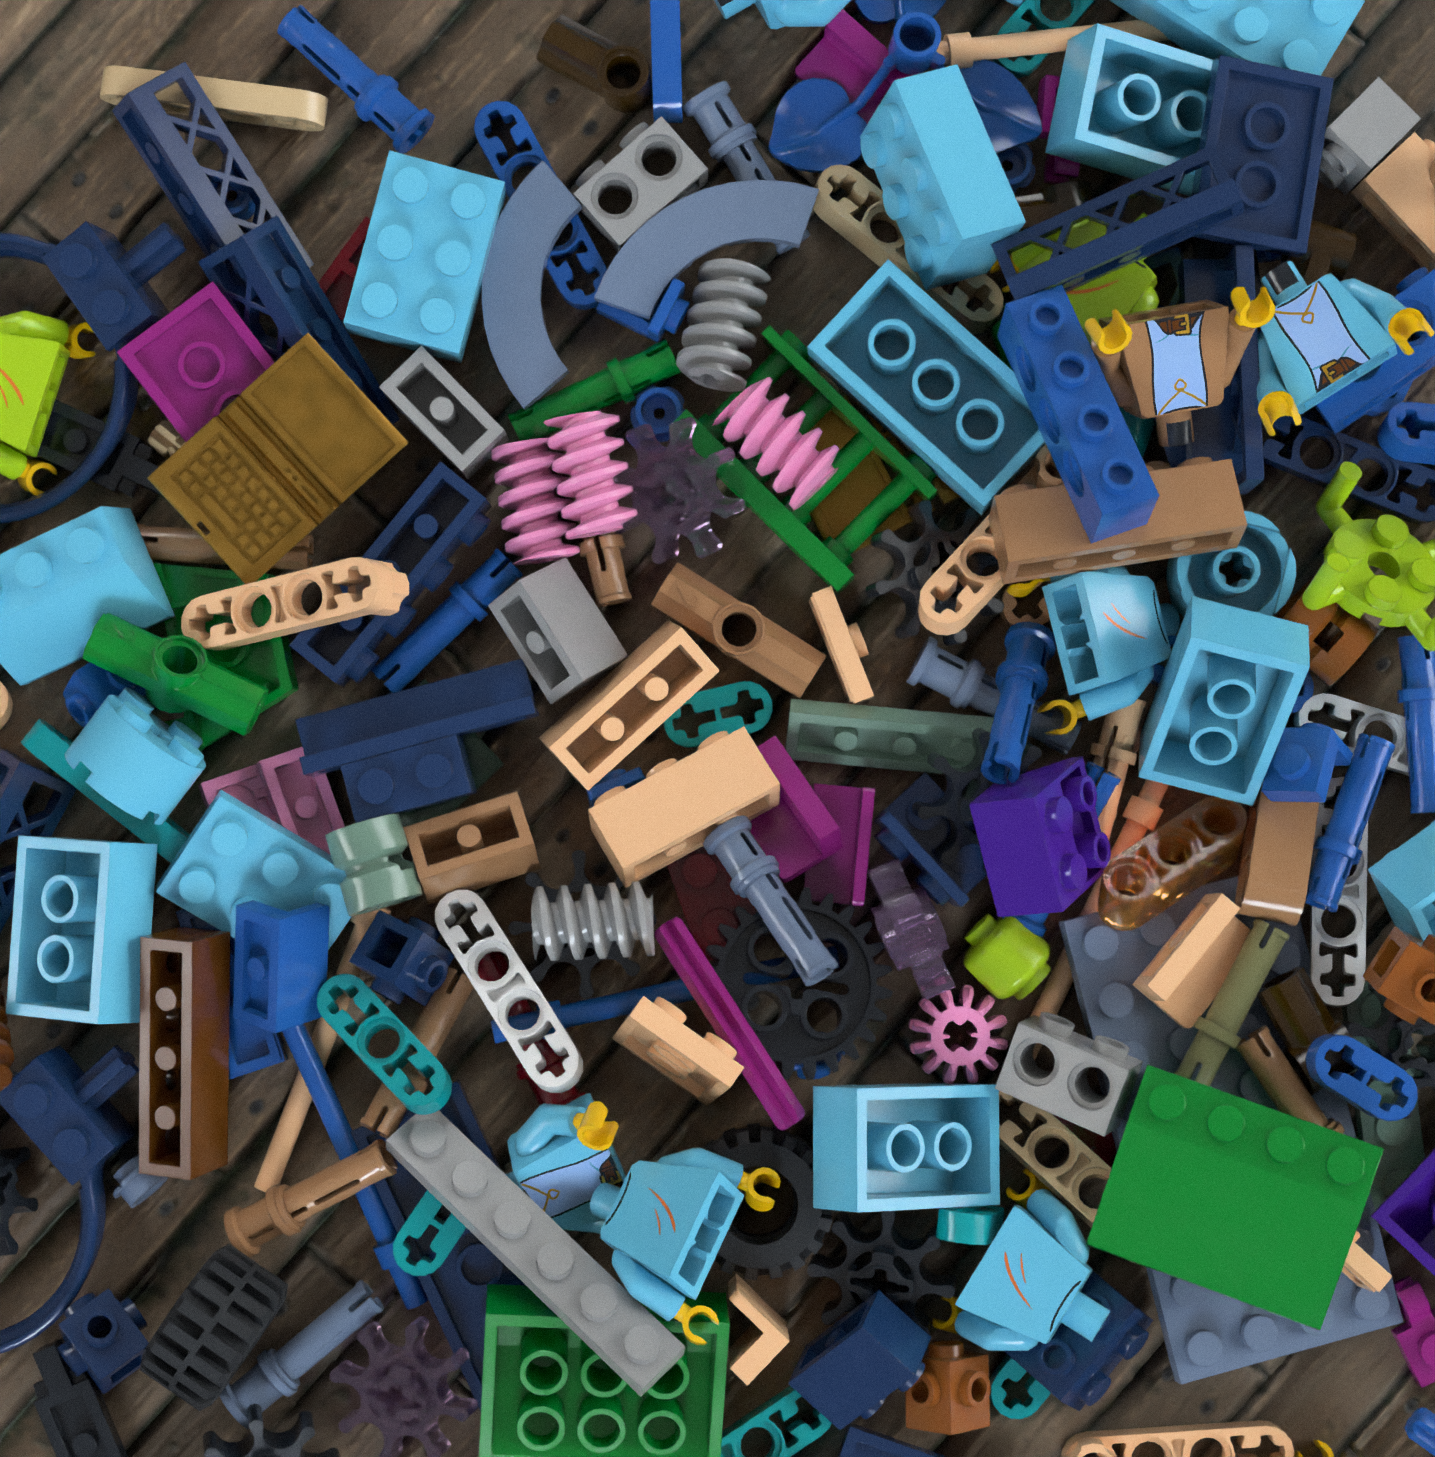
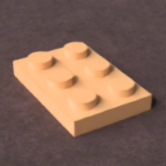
M643 996L625 1018L612 1039L708 1106L731 1088L744 1069L742 1065L733 1060L737 1054L736 1050L712 1033L707 1032L704 1038H702L685 1026L683 1023L686 1021L687 1016L667 1000L657 997L654 1002H651Z

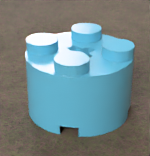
M1244 511L1247 527L1237 548L1169 558L1166 571L1167 587L1171 603L1177 612L1184 617L1191 597L1194 596L1269 616L1277 613L1286 604L1292 593L1296 578V560L1280 530L1272 521L1259 514ZM1231 560L1234 561L1233 571L1242 574L1240 580L1228 585L1226 584V576L1219 573V567Z
M125 687L119 696H107L67 749L65 758L73 770L81 761L92 772L85 782L108 801L141 820L151 811L154 813V824L161 825L206 768V763L203 759L204 755L198 750L203 741L193 730L181 722L174 721L171 726L151 713L154 706L144 696L131 688Z

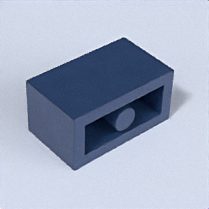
M457 734L340 765L355 823L389 814L399 813L400 815L477 794L463 738Z
M878 1290L805 1346L788 1384L841 1430L859 1416L863 1419L871 1417L882 1406L887 1396L897 1388L901 1392H905L918 1381L925 1370L926 1365L922 1362V1358L931 1336Z

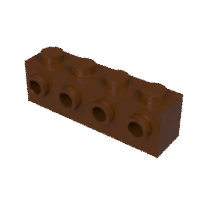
M175 927L140 937V1174L192 1180L228 1165L229 931Z

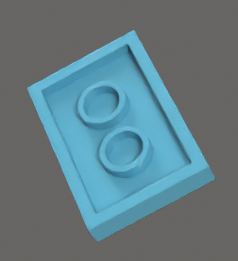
M221 789L156 885L157 894L219 930L229 931L230 936L235 938L236 905L252 900L287 912L317 902L328 905L330 908L328 950L352 917L348 915L340 888V883L346 877V873L343 870L334 868L330 854Z

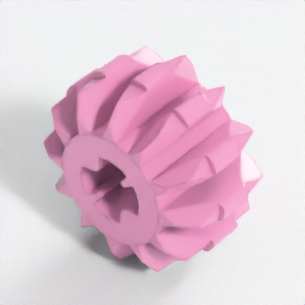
M964 984L962 986L958 1003H954L952 992L948 986H940L938 988V995L942 1002V1007L937 1009L926 998H922L918 1002L920 1008L931 1015L929 1022L920 1019L909 1020L908 1027L911 1030L927 1033V1038L915 1040L909 1045L910 1051L913 1054H921L933 1050L924 1060L921 1068L927 1074H930L945 1061L942 1076L946 1084L954 1083L958 1066H962L967 1081L975 1083L978 1081V1073L974 1062L979 1060L991 1071L998 1067L996 1060L985 1052L988 1046L999 1050L1007 1049L1008 1041L1006 1039L990 1035V1030L1005 1026L1007 1019L1002 1014L984 1019L983 1016L993 1007L995 1002L994 998L988 994L980 998L974 1007L971 1008L974 996V988L971 985ZM968 1020L972 1025V1029L966 1030V1033L972 1037L970 1043L965 1047L955 1043L950 1048H947L943 1040L950 1038L949 1034L944 1031L946 1025L951 1021L962 1025Z

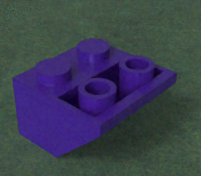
M1083 756L1071 757L1020 774L1019 778L1013 783L1009 779H1007L1006 784L994 783L969 803L998 917L1063 912L1110 868V843L1106 834L1101 832L1095 808L1097 801L1096 787L1093 779L1087 775Z

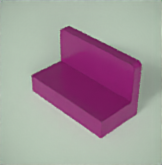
M842 9L831 22L825 25L824 37L796 67L795 75L801 81L811 78L834 81L843 87L848 95L849 102L852 103L881 67L884 58L888 56V49ZM896 68L892 70L867 104L857 114L868 124L893 81L913 75L902 73Z
M775 735L757 746L780 783L779 805L750 820L752 823L750 832L766 856L772 855L776 858L780 870L778 877L782 882L787 883L842 849L843 843L840 827Z
M814 783L813 790L840 827L843 848L805 871L804 887L810 889L812 901L821 902L828 893L833 894V903L864 906L875 788Z

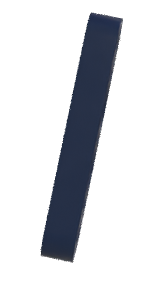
M1282 416L1273 423V428L1277 435L1282 437L1288 435L1290 426L1296 428L1298 433L1288 445L1286 458L1278 455V452L1285 444L1273 439L1264 441L1263 459L1265 464L1326 488L1343 462H1352L1357 465L1361 460H1374L1380 464L1384 471V482L1380 489L1372 492L1365 491L1356 484L1348 498L1396 516L1409 523L1421 525L1435 521V505L1427 506L1420 512L1415 509L1417 499L1404 492L1395 494L1394 502L1387 499V495L1397 484L1398 470L1406 475L1400 481V485L1410 489H1418L1427 483L1431 486L1429 495L1435 499L1434 470L1417 463L1396 460L1387 455L1383 449L1341 432L1335 435L1331 428L1301 417L1302 423L1298 426L1295 425L1291 416ZM1311 437L1320 438L1329 446L1331 456L1325 468L1311 469L1303 463L1299 451L1305 439Z

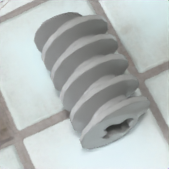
M717 258L706 261L699 266L697 279L700 284L694 287L692 301L695 305L688 311L687 323L689 327L683 331L681 343L684 348L678 352L676 365L683 374L701 386L725 392L744 391L747 381L732 373V371L750 369L752 360L737 350L752 349L756 346L757 338L743 328H756L761 325L762 316L748 308V306L760 307L766 304L767 294L753 285L765 284L771 278L759 267L745 261L732 258Z
M639 881L631 883L627 899L621 898L615 883L607 884L603 900L597 899L591 884H584L579 901H573L567 885H560L556 900L552 903L549 902L543 886H536L531 906L532 941L535 960L540 945H544L550 960L558 961L565 943H568L574 959L582 960L589 942H592L599 959H605L608 957L612 941L617 942L623 958L631 957L636 940L641 941L647 956H655L653 896L651 895V898H646Z

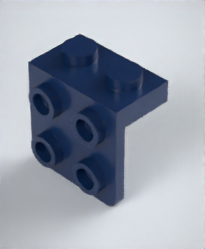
M1092 1271L1080 1292L1110 1310V1313L1092 1342L1061 1323L1047 1344L1038 1342L1029 1351H1004L1057 1399L1077 1411H1080L1085 1404L1087 1406L1095 1404L1105 1394L1111 1384L1110 1373L1123 1358L1129 1360L1141 1350L1149 1336V1332L1146 1329L1154 1321L1094 1271Z

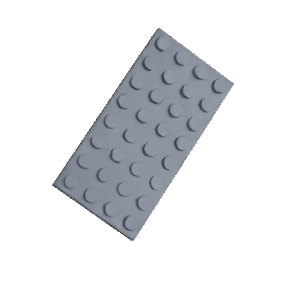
M1238 875L1058 921L1087 1037L1094 1040L1095 1036L1101 1035L1118 1040L1130 1048L1128 1055L1143 1061L1121 1123L1118 1128L1112 1131L1116 1151H1118L1147 1064L1174 1074L1198 1032L1194 1025L1189 1029L1182 1028L1132 984L1205 894L1223 893L1235 903ZM1242 914L1235 915L1249 929L1252 928L1255 917ZM1260 919L1270 924V929L1260 948L1265 947L1275 927L1290 935L1264 983L1296 967H1304L1310 978V956L1301 921L1299 920L1296 926H1290ZM1256 996L1249 1013L1236 1035L1241 1039L1245 1038V1040H1248V1034L1266 1025L1270 1030L1269 1033L1283 1052L1286 1046ZM1213 1002L1209 1005V1007H1208V1008L1205 1010V1012L1201 1015L1202 1018L1205 1019V1017H1206V1015H1207V1013H1208V1011H1209L1211 1005L1213 1004ZM1230 1047L1210 1087L1279 1111L1241 1053ZM1198 1064L1190 1080L1195 1081L1202 1068V1064ZM1096 1068L1101 1092L1103 1095H1108L1110 1090L1109 1079L1101 1069ZM1325 1088L1312 1095L1327 1119L1334 1118L1335 1121H1339L1345 1129L1343 1134L1356 1138L1348 1104L1345 1100ZM1369 1193L1357 1227L1361 1237L1356 1241V1244L1391 1274L1378 1222L1371 1217L1375 1209L1371 1194ZM1146 1267L1174 1380L1179 1384H1185L1403 1323L1392 1278L1380 1292H1372L1357 1286L1341 1272L1321 1330L1319 1331Z

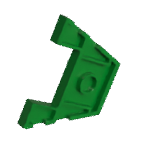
M153 563L175 615L164 621L167 637L183 635L181 617L185 607L191 600L202 595L245 585L232 570ZM264 574L257 581L272 578L275 575ZM264 594L254 601L251 608V616L257 627L265 625L271 615V603ZM213 614V619L205 622L206 632L210 633V628L214 625L222 623L233 624L231 616ZM287 635L228 650L214 651L205 649L209 661L269 689L266 702L260 713L299 690ZM191 710L184 711V717L165 721L169 726L174 721H178L193 730L203 741L198 748L199 751L233 731Z

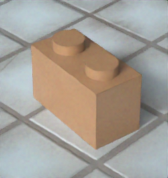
M517 791L403 827L428 905L440 901L446 894L455 890L473 891L541 869L535 844Z

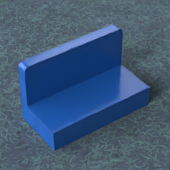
M255 900L236 905L233 1018L276 1034L322 1017L317 1008V995L322 985L327 981L330 914L328 905L317 902L288 912Z

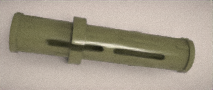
M1257 918L1254 919L1253 926L1205 1019L1200 1016L1198 1017L1194 1025L1198 1032L1174 1074L1191 1079L1198 1064H1202V1068L1195 1081L1207 1086L1211 1085L1229 1048H1237L1241 1038L1236 1034L1290 935L1275 927L1265 947L1260 948L1270 929V924Z

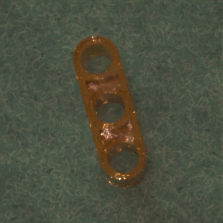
M1215 796L1206 797L1111 859L1104 868L1097 900V911L1101 920L1109 927L1120 931H1130L1139 928L1229 868L1237 860L1247 823L1246 811L1239 802ZM1215 830L1223 833L1224 835L1212 834L1209 831ZM1163 860H1172L1180 865H1170ZM1127 890L1133 892L1136 895L1126 896L1120 894L1117 891Z

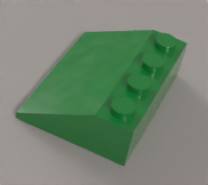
M1147 1064L1086 1244L1320 1331L1364 1211L1384 1148Z
M487 1284L479 1457H721L730 1328L726 1293L699 1292L696 1300L685 1297L684 1303L691 1308L706 1306L711 1308L717 1315L719 1326L705 1315H697L689 1323L690 1331L707 1342L706 1345L691 1343L684 1335L682 1323L675 1318L667 1321L643 1305L685 1346V1352L640 1397L526 1285Z

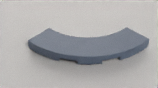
M543 160L518 186L500 214L482 277V311L489 347L498 370L508 388L525 410L570 373L560 360L548 335L541 304V286L544 268L547 266L554 244L567 224L582 209L579 201Z
M744 180L716 185L685 196L654 215L627 240L605 272L594 299L597 302L651 320L658 302L670 286L673 278H677L696 259L726 245L733 246L750 242H772L800 248L819 194V189L778 180Z

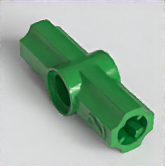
M103 613L98 620L83 653L84 660L145 688L146 697L159 710L168 713H181L191 710L243 736L250 733L269 693V689L209 661L206 650L193 638L184 635H171L161 638L110 613Z

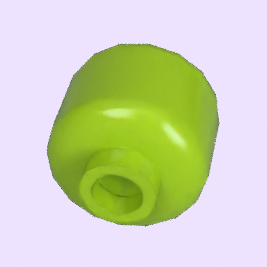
M988 913L964 937L971 944L963 959L965 968L998 999L1014 996L1020 1001L1031 993L1051 971V967L1046 963L1050 955V946L1041 936L1033 934L1015 917H1000L995 920Z

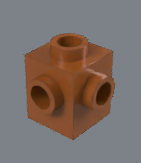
M1394 926L1366 969L1363 977L1378 993L1387 997L1383 1006L1413 1025L1419 1017L1435 1025V936L1428 934L1424 942Z
M939 1340L929 1342L928 1351L925 1352L922 1358V1362L926 1365L925 1370L918 1381L905 1391L906 1428L955 1435L990 1426L989 1396L991 1386L988 1354L964 1351V1343L961 1341Z

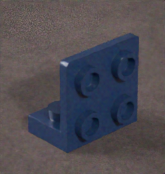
M924 772L873 819L881 828L874 838L897 862H902L908 857L921 872L914 881L935 904L943 906L949 902L952 906L962 907L970 900L966 894L987 875L982 869L984 861L980 845L969 844L959 850L951 865L944 864L935 856V849L947 841L951 826L946 816H935L922 820L912 812L913 803L917 801L932 803L938 801L944 795V791ZM964 821L967 829L973 831V823L971 821Z

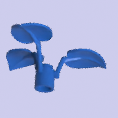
M853 0L861 16L870 23L885 24L895 20L896 25L889 43L888 56L884 58L881 67L852 103L849 102L848 95L843 87L828 79L811 78L803 80L789 89L782 97L776 110L772 135L768 145L771 155L789 167L812 173H822L828 167L839 164L849 166L857 161L862 155L860 135L867 126L866 121L857 112L867 104L889 73L895 68L902 73L910 75L922 73L929 67L934 70L944 68L945 57L937 53L941 41V29L933 17L939 13L946 0ZM988 60L974 61L971 68L960 69L996 154L1034 141L1040 136L1042 124L1037 107L1025 87L1010 71Z

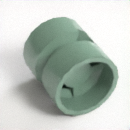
M399 813L361 821L325 835L334 868L343 870L346 873V877L340 883V888L349 916L386 908L423 894L414 862L405 860L402 857L403 851L408 847V842Z

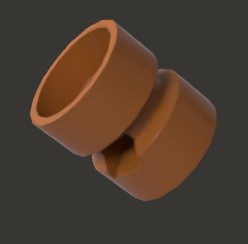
M1313 576L1291 597L1275 617L1308 625L1309 671L1326 686H1330L1357 661L1373 641L1379 628L1363 615L1361 618H1358L1346 610H1342L1337 603L1319 610H1310L1305 607L1302 596L1314 578ZM1329 622H1332L1338 629L1320 647L1313 640Z

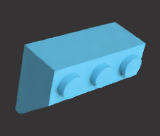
M100 506L0 554V664L20 686L27 685L83 659L85 646L94 626L103 613H110L144 630L175 616L130 508Z

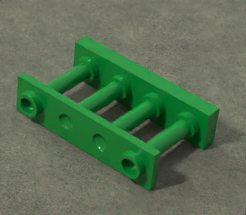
M769 325L761 335L763 344L772 353L745 380L747 381L745 389L767 377L773 380L771 388L790 369L814 393L795 412L803 411L806 414L799 429L802 435L809 432L830 410L855 433L837 452L832 466L835 469L839 467V469L832 478L796 510H793L789 505L791 496L788 494L780 502L764 486L771 479L770 476H761L756 471L763 453L749 459L742 457L738 460L723 446L726 441L723 433L729 420L713 425L719 414L743 391L733 392L710 416L704 413L698 420L686 409L670 427L680 441L824 583L832 586L833 591L839 595L854 580V574L847 568L854 561L850 555L913 492L922 500L931 502L936 497L938 491L931 482L937 476L915 453L911 452L906 458L903 457L806 361L808 359V349L792 332L786 330L780 336ZM873 450L897 476L834 539L828 536L821 542L806 527L812 520L809 514Z

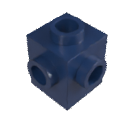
M379 910L349 962L373 978L369 988L385 999L400 1005L404 997H407L426 1007L433 993L444 983L448 967L455 956L437 942L441 933L431 925L414 916H410L407 923Z
M108 1288L97 1297L94 1293H88L66 1309L64 1312L66 1319L58 1324L65 1342L57 1347V1349L77 1377L87 1371L102 1393L105 1394L140 1368L143 1352L149 1344L141 1331L148 1325L140 1311L128 1297L119 1303Z

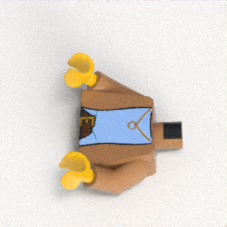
M1244 287L1234 288L1230 299L1235 309L1230 311V313L1228 306L1205 299L1122 315L1118 309L1112 310L1113 316L1100 318L1099 323L1093 317L1085 321L1086 331L1092 338L1091 348L1118 407L1124 408L1126 412L1141 419L1156 417L1159 446L1176 447L1194 442L1191 411L1218 406L1222 403L1224 388L1230 385L1256 327L1267 324L1275 314V305L1266 287H1261L1259 295L1252 301H1250Z

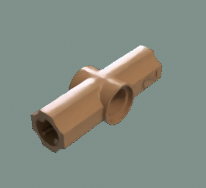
M679 562L669 573L651 603L653 608L716 646L724 655L735 658L798 699L801 698L827 656L761 615L754 606L739 601ZM734 615H742L749 618L756 628L754 639L744 646L729 644L722 635V626L728 618Z

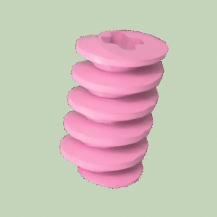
M767 377L750 385L719 414L713 425L729 420L723 433V437L728 442H734L746 436L739 452L744 459H749L763 453L756 471L761 476H765L779 470L772 487L777 493H782L796 487L789 502L793 510H796L815 495L837 472L839 467L835 469L832 463L839 448L833 445L818 452L815 447L823 431L818 427L802 435L799 429L806 414L800 411L785 418L782 413L790 397L785 393L769 401L766 398V394L773 380Z
M590 411L555 417L543 422L550 427L562 428L560 432L547 440V444L553 450L566 452L565 455L553 461L552 470L556 473L571 475L570 478L556 487L558 495L575 498L574 502L562 508V518L580 521L579 525L566 532V539H578L615 532L623 529V523L638 515L637 509L619 506L618 500L633 492V486L614 482L616 475L629 468L628 462L612 460L609 456L611 452L625 445L624 439L605 435L606 429L620 422L619 415L601 413V411Z
M549 438L511 442L499 445L491 450V459L493 461L508 465L496 472L494 479L496 484L512 488L498 496V506L516 511L501 520L503 530L520 534L505 543L506 553L523 557L513 563V565L552 562L564 557H572L580 552L579 546L562 543L561 537L567 531L576 527V523L558 519V514L561 513L562 508L572 503L573 500L555 497L554 491L557 485L569 477L552 474L553 461L565 454L548 451L547 440Z

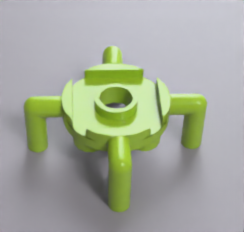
M1343 462L1315 505L1316 513L1333 533V536L1323 551L1324 563L1303 593V604L1310 610H1319L1337 603L1348 613L1358 618H1361L1364 612L1382 618L1378 624L1381 626L1400 627L1406 625L1424 649L1435 651V616L1431 619L1425 611L1435 598V538L1424 543L1419 542L1409 533L1406 523L1393 515H1381L1377 520H1352L1342 505L1361 478L1362 471L1355 463ZM1369 566L1380 568L1388 576L1375 575Z

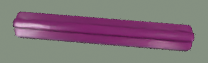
M675 917L662 924L654 931L655 939L718 1037L736 1050L737 1054L733 1060L744 1067L741 1073L776 1127L781 1131L786 1130L802 1120L805 1116L804 1108L682 919Z

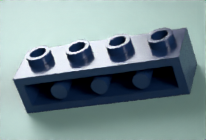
M440 461L362 556L363 558L392 563L398 572L406 573L409 581V595L401 602L399 612L391 616L370 614L301 631L289 646L336 684L345 687L350 679L357 684L361 682L379 660L380 656L374 650L389 633L396 638L412 621L417 610L411 605L422 591L427 588L433 593L451 573L454 565L448 560L462 543L471 547L485 532L491 522V519L485 515L492 507L488 500ZM340 585L342 593H348V586Z

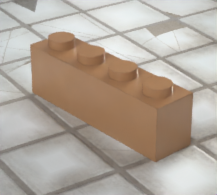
M1195 457L1183 461L1177 467L1155 471L1153 467L1146 466L1159 493V498L1148 523L1092 544L1063 482L1058 486L1038 489L1032 484H1020L1005 489L1000 495H994L989 515L1002 584L1237 548L1247 527V521L1232 459L1212 461L1209 457Z

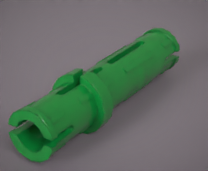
M664 338L660 342L647 347V349L619 362L615 357L606 362V368L542 398V400L535 402L526 410L521 408L509 413L508 417L519 440L544 438L556 431L562 430V428L545 425L543 423L545 420L581 412L600 411L624 400L625 404L636 400L634 394L647 389V387L680 374L681 371L676 365V359L666 339Z

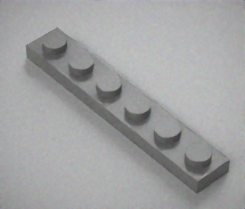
M439 1110L427 1115L415 1114L386 1139V1150L640 1397L684 1355L685 1346Z

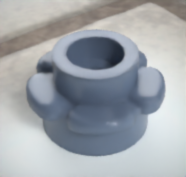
M138 1154L114 1174L113 1177L120 1185L114 1189L113 1196L115 1198L122 1196L128 1205L134 1208L155 1193L167 1181L168 1177L140 1174Z

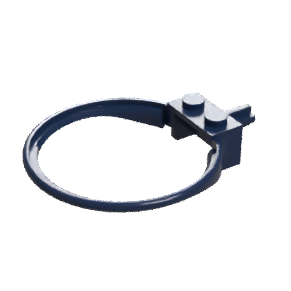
M87 221L57 245L28 236L0 233V258L23 259L48 266L105 349L112 351L115 348L118 360L113 362L114 382L109 413L103 430L88 456L66 479L44 493L24 501L0 504V524L22 521L40 515L71 497L103 466L123 437L137 402L139 382L119 357L117 351L170 313L148 281L186 251L185 243L181 237L174 233L166 222H163L128 252H126L113 233Z
M59 1045L33 1059L20 1072L12 1071V1083L0 1091V1104L72 1186L78 1181L81 1183V1186L78 1188L81 1207L80 1235L71 1267L61 1285L42 1307L17 1324L0 1330V1354L24 1345L53 1325L77 1297L97 1258L106 1221L103 1167L105 1161L137 1133L108 1100L139 1072V1068L134 1063L135 1057L129 1051L125 1053L119 1045L112 1047L85 1073Z

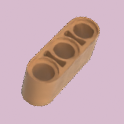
M1261 785L1253 806L1249 805L1235 895V904L1240 908L1237 914L1296 926L1303 912L1307 895L1319 802L1270 801L1261 791Z

